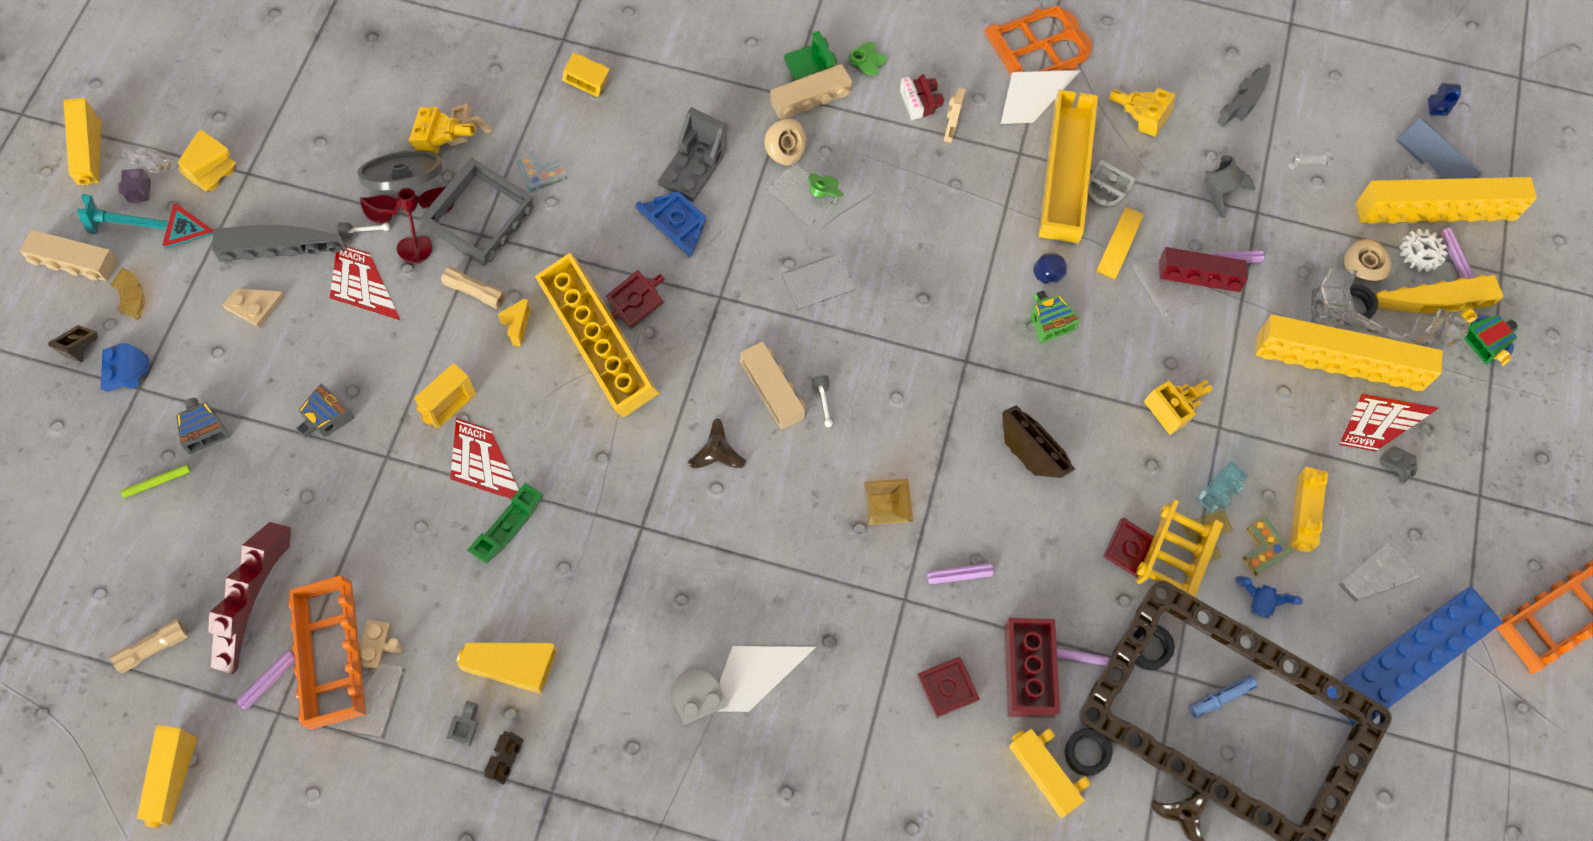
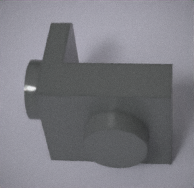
M1394 445L1380 458V465L1399 473V481L1405 483L1417 473L1416 456Z

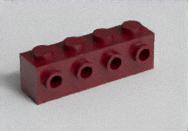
M1165 247L1158 261L1160 279L1234 292H1241L1248 280L1246 260Z

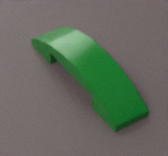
M524 483L511 498L512 503L485 534H480L467 551L485 564L488 563L510 543L525 525L543 498V494L527 483Z

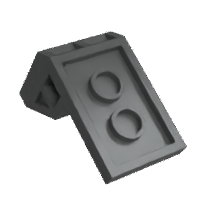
M691 107L686 114L678 139V152L659 178L658 185L671 192L679 191L687 200L694 202L724 158L727 150V124Z

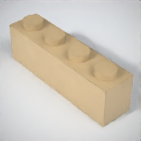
M840 64L770 90V103L780 120L786 117L790 118L802 111H809L818 105L827 104L837 98L846 97L848 94H851L852 81L843 65Z
M30 230L19 250L30 264H42L56 271L58 269L65 270L67 273L75 276L78 274L84 275L94 281H97V279L107 281L118 261L109 249L35 230Z
M762 341L740 352V362L780 429L783 430L804 419L806 406L801 398L798 399L796 397V391L792 382H787L785 379V372L780 364H776L771 348L766 347Z

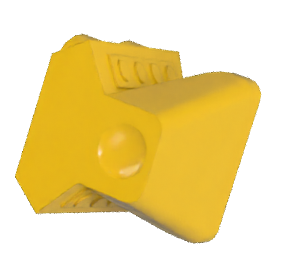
M199 130L179 159L178 164L180 168L178 170L188 180L206 192L215 190L219 186V179L221 177L230 176L234 172L236 162L229 158L230 152L224 145L203 130Z

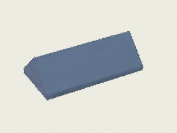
M1419 118L1397 140L1401 146L1438 179L1478 178L1483 173L1481 169L1423 118Z

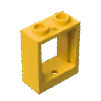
M453 363L414 397L418 405L416 410L421 414L420 418L428 426L432 424L435 428L439 429L476 395L469 376Z

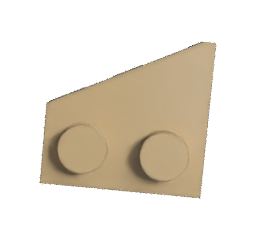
M958 87L956 95L952 94L947 114L949 122L944 138L945 142L952 143L966 89Z
M235 289L223 303V307L260 328L285 296L280 291Z

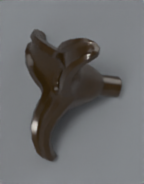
M714 419L707 444L694 457L688 460L691 468H701L716 461L735 468H742L747 461L727 443L720 419Z
M1193 792L1191 797L1175 803H1160L1155 799L1152 800L1153 810L1165 819L1179 822L1184 834L1190 841H1205L1201 834L1200 815L1207 802L1206 794Z

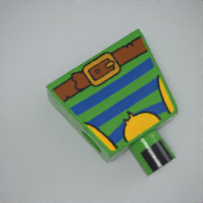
M1040 291L1034 295L1037 304L1033 305L1030 314L1040 343L1077 329L1080 319L1062 296L1057 295L1049 299L1045 291Z

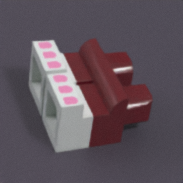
M923 74L914 80H910L909 77L901 79L900 93L911 120L932 115L935 108L943 106L944 98L942 93L932 95V92L938 90L936 78L926 79Z

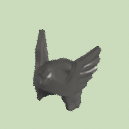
M1223 155L1220 166L1215 171H1205V185L1211 195L1213 205L1221 218L1226 216L1222 197L1224 193L1233 192L1239 187L1255 190L1254 181L1250 178V175L1237 166L1234 157L1231 155Z

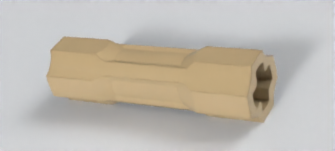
M451 266L447 267L442 274V284L469 294L493 308H500L505 300V291L465 275L464 272Z
M176 619L141 641L110 655V659L116 670L122 674L153 654L188 638V633L182 622Z

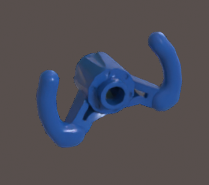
M1237 576L1235 578V582L1244 586L1252 596L1251 613L1269 619L1270 615L1273 616L1277 606L1285 603L1301 605L1303 603V599L1300 596L1288 593L1283 595L1277 594L1276 588L1264 584L1262 588L1255 587L1252 584V579L1245 576Z

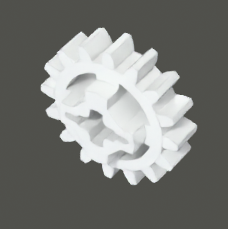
M1418 229L1416 232L1411 231L1401 241L1402 244L1399 248L1403 251L1400 253V256L1406 257L1404 263L1410 262V268L1417 266L1419 272L1423 268L1426 272H1429L1431 269L1436 270L1445 261L1444 258L1447 252L1444 250L1447 246L1441 245L1442 238H1435L1437 233L1430 235L1429 230L1426 229L1422 233L1421 229Z

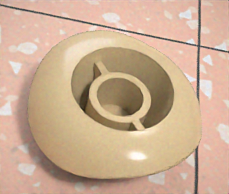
M790 118L782 119L768 129L765 135V148L768 155L774 161L782 165H794L805 152L807 144L806 134L802 125L797 120Z
M1364 239L1355 242L1348 248L1344 256L1346 269L1357 277L1378 281L1386 279L1391 272L1392 262L1388 252L1380 243L1374 240Z

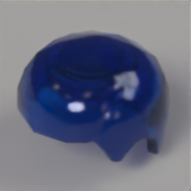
M1045 253L1034 264L1033 272L1036 278L1044 284L1049 282L1058 283L1067 274V264L1065 259L1058 255V253Z

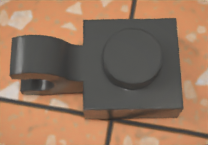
M466 701L462 716L454 715L446 739L471 746L479 724L473 720L479 705Z

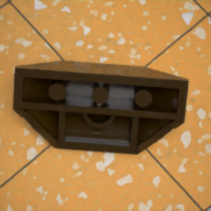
M1017 405L1002 413L1005 444L1033 475L1063 478L1075 470L1064 449L1033 417L1021 411V408Z

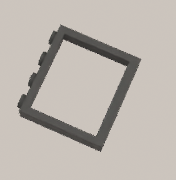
M471 157L421 216L423 227L485 266L488 261H492L496 257L497 250L501 245H506L510 238L509 235L514 230L517 231L519 229L522 219L526 215L529 216L534 209L533 196ZM476 176L521 204L483 252L437 223Z

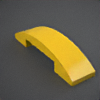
M1125 206L1098 266L1097 273L1114 280L1116 279L1142 221L1143 213Z

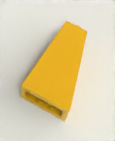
M86 98L64 100L69 174L77 185L99 183L102 121Z
M466 643L464 649H460L457 662L462 671L542 694L557 653V648L552 643Z
M156 726L137 815L138 819L146 821L144 826L160 828L161 824L169 826L171 824L198 740L197 737L181 728Z

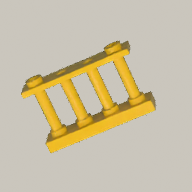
M1174 499L1168 505L1165 504L1161 509V521L1145 561L1140 563L1136 574H1138L1136 583L1141 584L1148 578L1157 582L1167 581L1196 597L1224 523L1215 519L1208 525H1202L1176 512L1179 501ZM1171 520L1200 533L1202 537L1200 544L1196 545L1168 531ZM1166 539L1192 552V555L1195 556L1193 562L1188 564L1160 550L1163 540ZM1156 558L1184 571L1187 576L1185 583L1181 584L1153 570Z

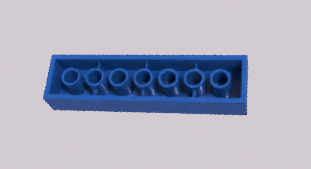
M1469 586L1340 681L1388 709L1502 624L1503 621L1476 590ZM1333 686L1330 687L1327 693L1331 698H1335L1336 690ZM1373 711L1371 719H1375L1379 714ZM1348 718L1349 721H1350V722L1353 724V726H1354L1355 721H1353L1352 719Z

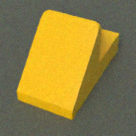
M523 299L498 314L501 324L509 325L508 337H510L514 346L521 347L531 311L528 299Z

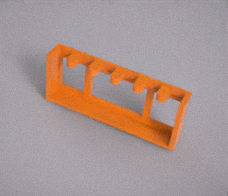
M1593 559L1584 565L1586 568L1584 571L1581 572L1580 569H1577L1569 574L1567 577L1570 580L1567 582L1560 580L1552 585V592L1547 593L1545 590L1535 596L1536 602L1532 605L1528 601L1518 607L1519 613L1515 616L1511 612L1501 618L1503 623L1495 628L1499 630L1522 659L1531 675L1544 669L1547 664L1557 660L1562 654L1578 646L1577 644L1593 636L1592 621L1556 644L1533 616L1535 612L1570 589L1575 592L1593 614V600L1579 584L1593 575ZM1524 619L1549 649L1539 657L1514 627Z
M340 575L289 590L290 598L288 605L292 616L290 628L294 639L292 650L296 661L294 673L298 684L296 696L300 706L298 719L301 726L315 730V728L344 720L366 716L352 581ZM340 590L341 596H338V602L342 606L343 614L311 623L309 599ZM341 624L345 629L346 640L343 641V648L347 650L348 663L345 664V670L349 673V677L317 686L312 632ZM347 687L348 694L352 696L353 707L320 716L318 694Z

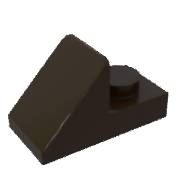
M77 325L48 342V346L65 357L83 362V347L97 340V332Z

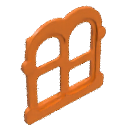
M1060 6L1043 10L1037 8L1027 16L1000 26L998 24L990 25L984 31L1011 75L1012 72H1025L1017 57L1041 48L1046 50L1054 64L1036 72L1076 70L1078 65L1084 63L1089 58L1092 51L1091 40L1084 31L1079 29L1080 26L1077 18L1071 12L1060 8ZM1050 16L1062 21L1064 25L1062 32L1043 40H1038L1029 27L1030 23ZM1020 28L1030 44L1016 50H1011L1002 34ZM1062 40H1071L1078 45L1079 53L1075 57L1064 61L1060 59L1052 44Z

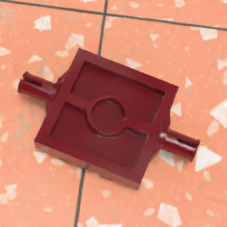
M637 270L606 295L613 308L611 312L613 318L616 320L620 317L625 320L631 329L665 303L658 295L656 289L665 280L664 277L659 273L650 281Z

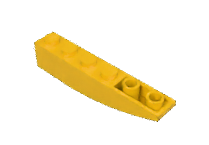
M1478 275L1471 279L1459 278L1452 282L1440 281L1433 285L1421 284L1414 288L1402 287L1395 291L1388 292V290H1382L1376 293L1378 308L1430 314L1453 313L1468 309L1492 307L1504 297L1495 275Z

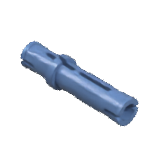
M1248 675L1215 693L1210 692L1206 694L1205 698L1190 704L1189 709L1196 719L1212 710L1217 711L1221 709L1222 705L1249 691L1257 689V681L1252 675Z

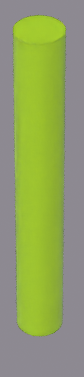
M188 464L122 489L120 492L123 498H127L190 473L191 470Z

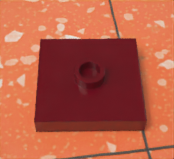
M1121 518L1103 557L1138 578L1136 571L1140 563L1145 561L1154 536L1126 518Z
M960 656L920 672L917 675L936 718L980 700Z

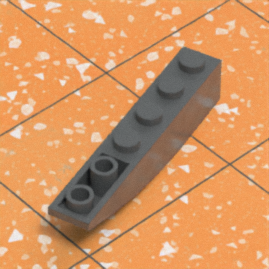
M253 225L213 229L212 251L219 261L224 262L239 259L252 260L262 257L296 256L297 254L314 255L321 252L336 253L340 250H346V244L341 236L302 227Z

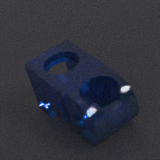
M1442 83L1435 95L1431 94L1428 98L1430 115L1448 116L1460 98L1461 85Z

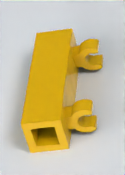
M1305 467L1298 474L1289 547L1297 548L1300 552H1312L1319 546L1323 527L1322 517L1325 490L1328 483L1327 471Z
M1032 728L1026 733L1022 729L1012 737L1014 741L1009 747L1062 819L1085 802L1080 792L1091 785V783L1084 776L1073 785L1044 746L1055 737L1050 728L1038 737Z

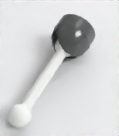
M348 222L338 223V232L342 239L350 238L357 231L390 230L389 223L355 228Z
M826 375L817 376L812 379L813 388L816 392L821 393L826 418L824 424L826 427H831L833 421L829 416L825 395L830 386L829 377Z

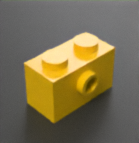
M573 52L563 70L562 81L599 98L608 81L610 69L601 63L588 59L584 55Z

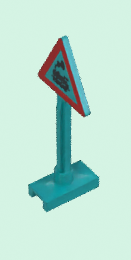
M82 194L81 196L85 209H77V213L87 233L96 234L99 223H105V221L166 230L162 244L164 249L213 235V229L176 203L173 204L168 221L106 212V210L98 209L92 196L88 194Z

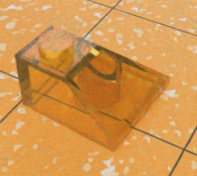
M908 479L864 482L869 525L913 522Z

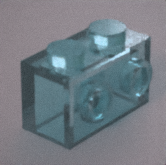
M1231 461L1200 493L1196 500L1212 514L1219 507L1224 509L1232 501L1230 496L1233 493L1238 495L1246 486L1243 482L1248 475Z

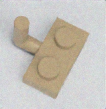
M468 103L451 108L450 118H457L459 123L477 124L487 134L492 132L493 128L480 116L471 117L472 107ZM459 136L454 141H448L447 143L451 146L468 141V136Z
M373 620L366 621L359 646L361 668L380 671L384 652L399 654L403 651V646L397 639L392 638L387 642L392 626L390 623Z

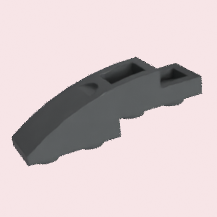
M1267 63L1262 68L1258 67L1251 75V78H1245L1240 83V90L1237 96L1233 99L1232 104H1226L1220 110L1219 114L1221 116L1217 123L1224 127L1234 117L1243 121L1249 115L1266 87L1270 75V64Z

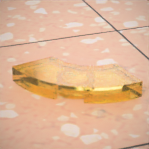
M121 268L110 284L120 294V303L117 310L124 315L139 320L145 305L142 285L131 272Z

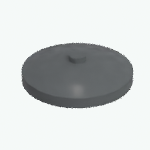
M409 150L376 157L364 163L357 173L360 184L366 188L397 190L413 187L432 180L442 172L443 166L441 157L436 153L423 150Z

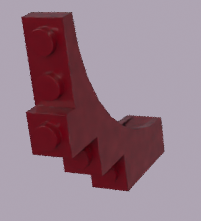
M269 522L242 544L241 565L226 577L225 599L209 612L208 632L213 634L211 668L231 674L238 670L241 645L250 613L270 571L290 547L291 527Z

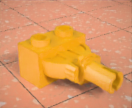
M1157 88L1155 92L1139 93L1134 91L1130 94L1113 89L1109 101L1125 106L1124 111L1131 113L1132 117L1139 122L1138 131L1156 137L1174 111L1176 94Z
M419 107L409 142L416 150L430 151L438 154L440 146L446 142L454 141L459 136H474L476 127L474 123H459L457 118H449L438 107Z
M1169 380L1155 388L1144 400V403L1171 435L1186 426L1196 415V407L1201 404L1199 398L1210 393L1212 386L1210 384L1205 387L1209 382L1203 380L1196 386H1191L1185 390L1189 386L1188 384L1174 386Z

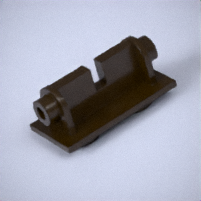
M504 731L503 735L500 734L493 750L496 753H500L499 757L491 755L484 769V772H486L484 777L490 780L494 779L504 785L511 773L512 765L521 750L524 739L511 731L510 733Z

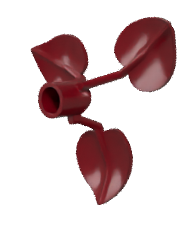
M446 187L427 190L420 197L416 196L414 190L410 188L401 189L398 192L397 199L389 195L360 197L361 208L365 216L375 223L389 222L392 219V214L396 215L400 207L408 213L412 238L408 237L400 240L397 244V253L401 259L412 264H418L428 259L431 255L432 242L427 236L416 237L412 212L417 208V203L421 208L428 209ZM454 203L445 213L449 212L453 208Z

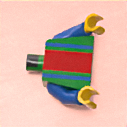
M1468 309L1460 314L1465 319V324H1470L1460 335L1485 365L1489 364L1493 359H1498L1502 363L1501 365L1504 366L1512 359L1514 350L1512 342L1517 339L1514 331L1518 329V325L1514 320L1510 319L1505 322L1499 315L1492 317L1477 315L1472 309Z

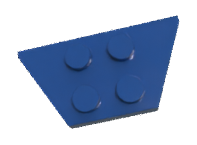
M679 191L670 193L667 196L653 198L654 201L643 204L639 201L635 204L636 209L687 256L691 257L693 255L707 219Z

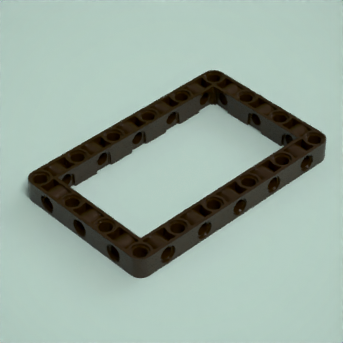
M1158 581L1149 588L1079 712L1081 722L1087 727L1102 733L1110 741L1199 794H1206L1208 800L1276 841H1304L1306 838H1310L1312 841L1329 840L1392 720L1391 713L1385 706L1167 581ZM1157 588H1163L1166 591L1167 596L1165 599H1159L1156 596ZM1165 611L1355 721L1353 728L1300 825L1288 820L1284 814L1264 802L1248 796L1239 787L1219 775L1203 769L1194 760L1174 748L1163 745L1155 740L1154 736L1132 723L1118 718L1110 711L1113 700L1124 687L1134 669L1135 661L1140 653L1145 650L1157 628L1156 625ZM1199 612L1207 614L1208 622L1206 624L1198 620ZM1135 627L1143 630L1144 637L1142 640H1138L1133 636V629ZM1242 636L1249 638L1251 643L1249 648H1244L1241 645L1240 639ZM1286 660L1290 661L1293 665L1291 673H1287L1284 670L1283 665ZM1113 667L1118 668L1121 672V678L1117 681L1110 677V670ZM1329 686L1335 688V698L1328 696L1327 689ZM1089 708H1094L1098 712V719L1094 722L1090 721L1086 716ZM1373 711L1380 715L1378 724H1375L1371 719ZM1132 733L1137 734L1140 738V744L1137 747H1133L1129 743V736ZM1351 753L1356 754L1358 757V762L1355 766H1352L1349 762V755ZM1174 759H1179L1182 762V770L1178 773L1174 772L1171 767ZM1218 785H1222L1225 788V795L1220 799L1215 795V788ZM1329 795L1335 798V805L1331 809L1326 804V798ZM1262 811L1267 812L1269 816L1268 822L1264 825L1260 823L1258 818Z

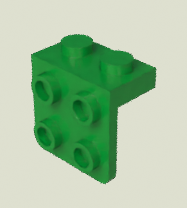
M820 31L812 33L811 46L784 55V60L795 81L832 68L837 63L835 54L830 52L828 41L825 37H822Z

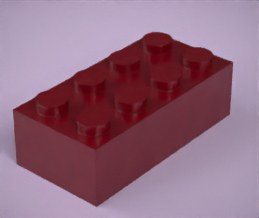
M1008 618L1004 625L1008 717L1055 718L1060 712L1055 619Z

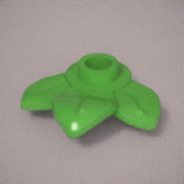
M874 42L863 43L849 54L850 64L854 67H859L861 72L871 76L879 74L878 68L883 66L888 58L875 52L876 44Z
M811 173L808 176L811 188L810 193L819 198H824L826 194L833 197L844 195L837 188L839 181L836 178L828 175L820 177L816 173Z

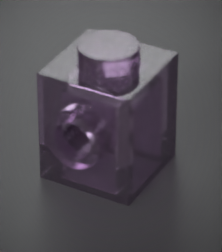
M144 169L122 170L121 182L118 183L119 193L128 202L139 203L141 201H149L151 179Z

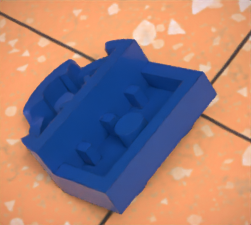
M126 343L103 349L101 389L108 392L124 386L130 389L140 384L138 380L142 374H147L150 361L148 355L139 348Z

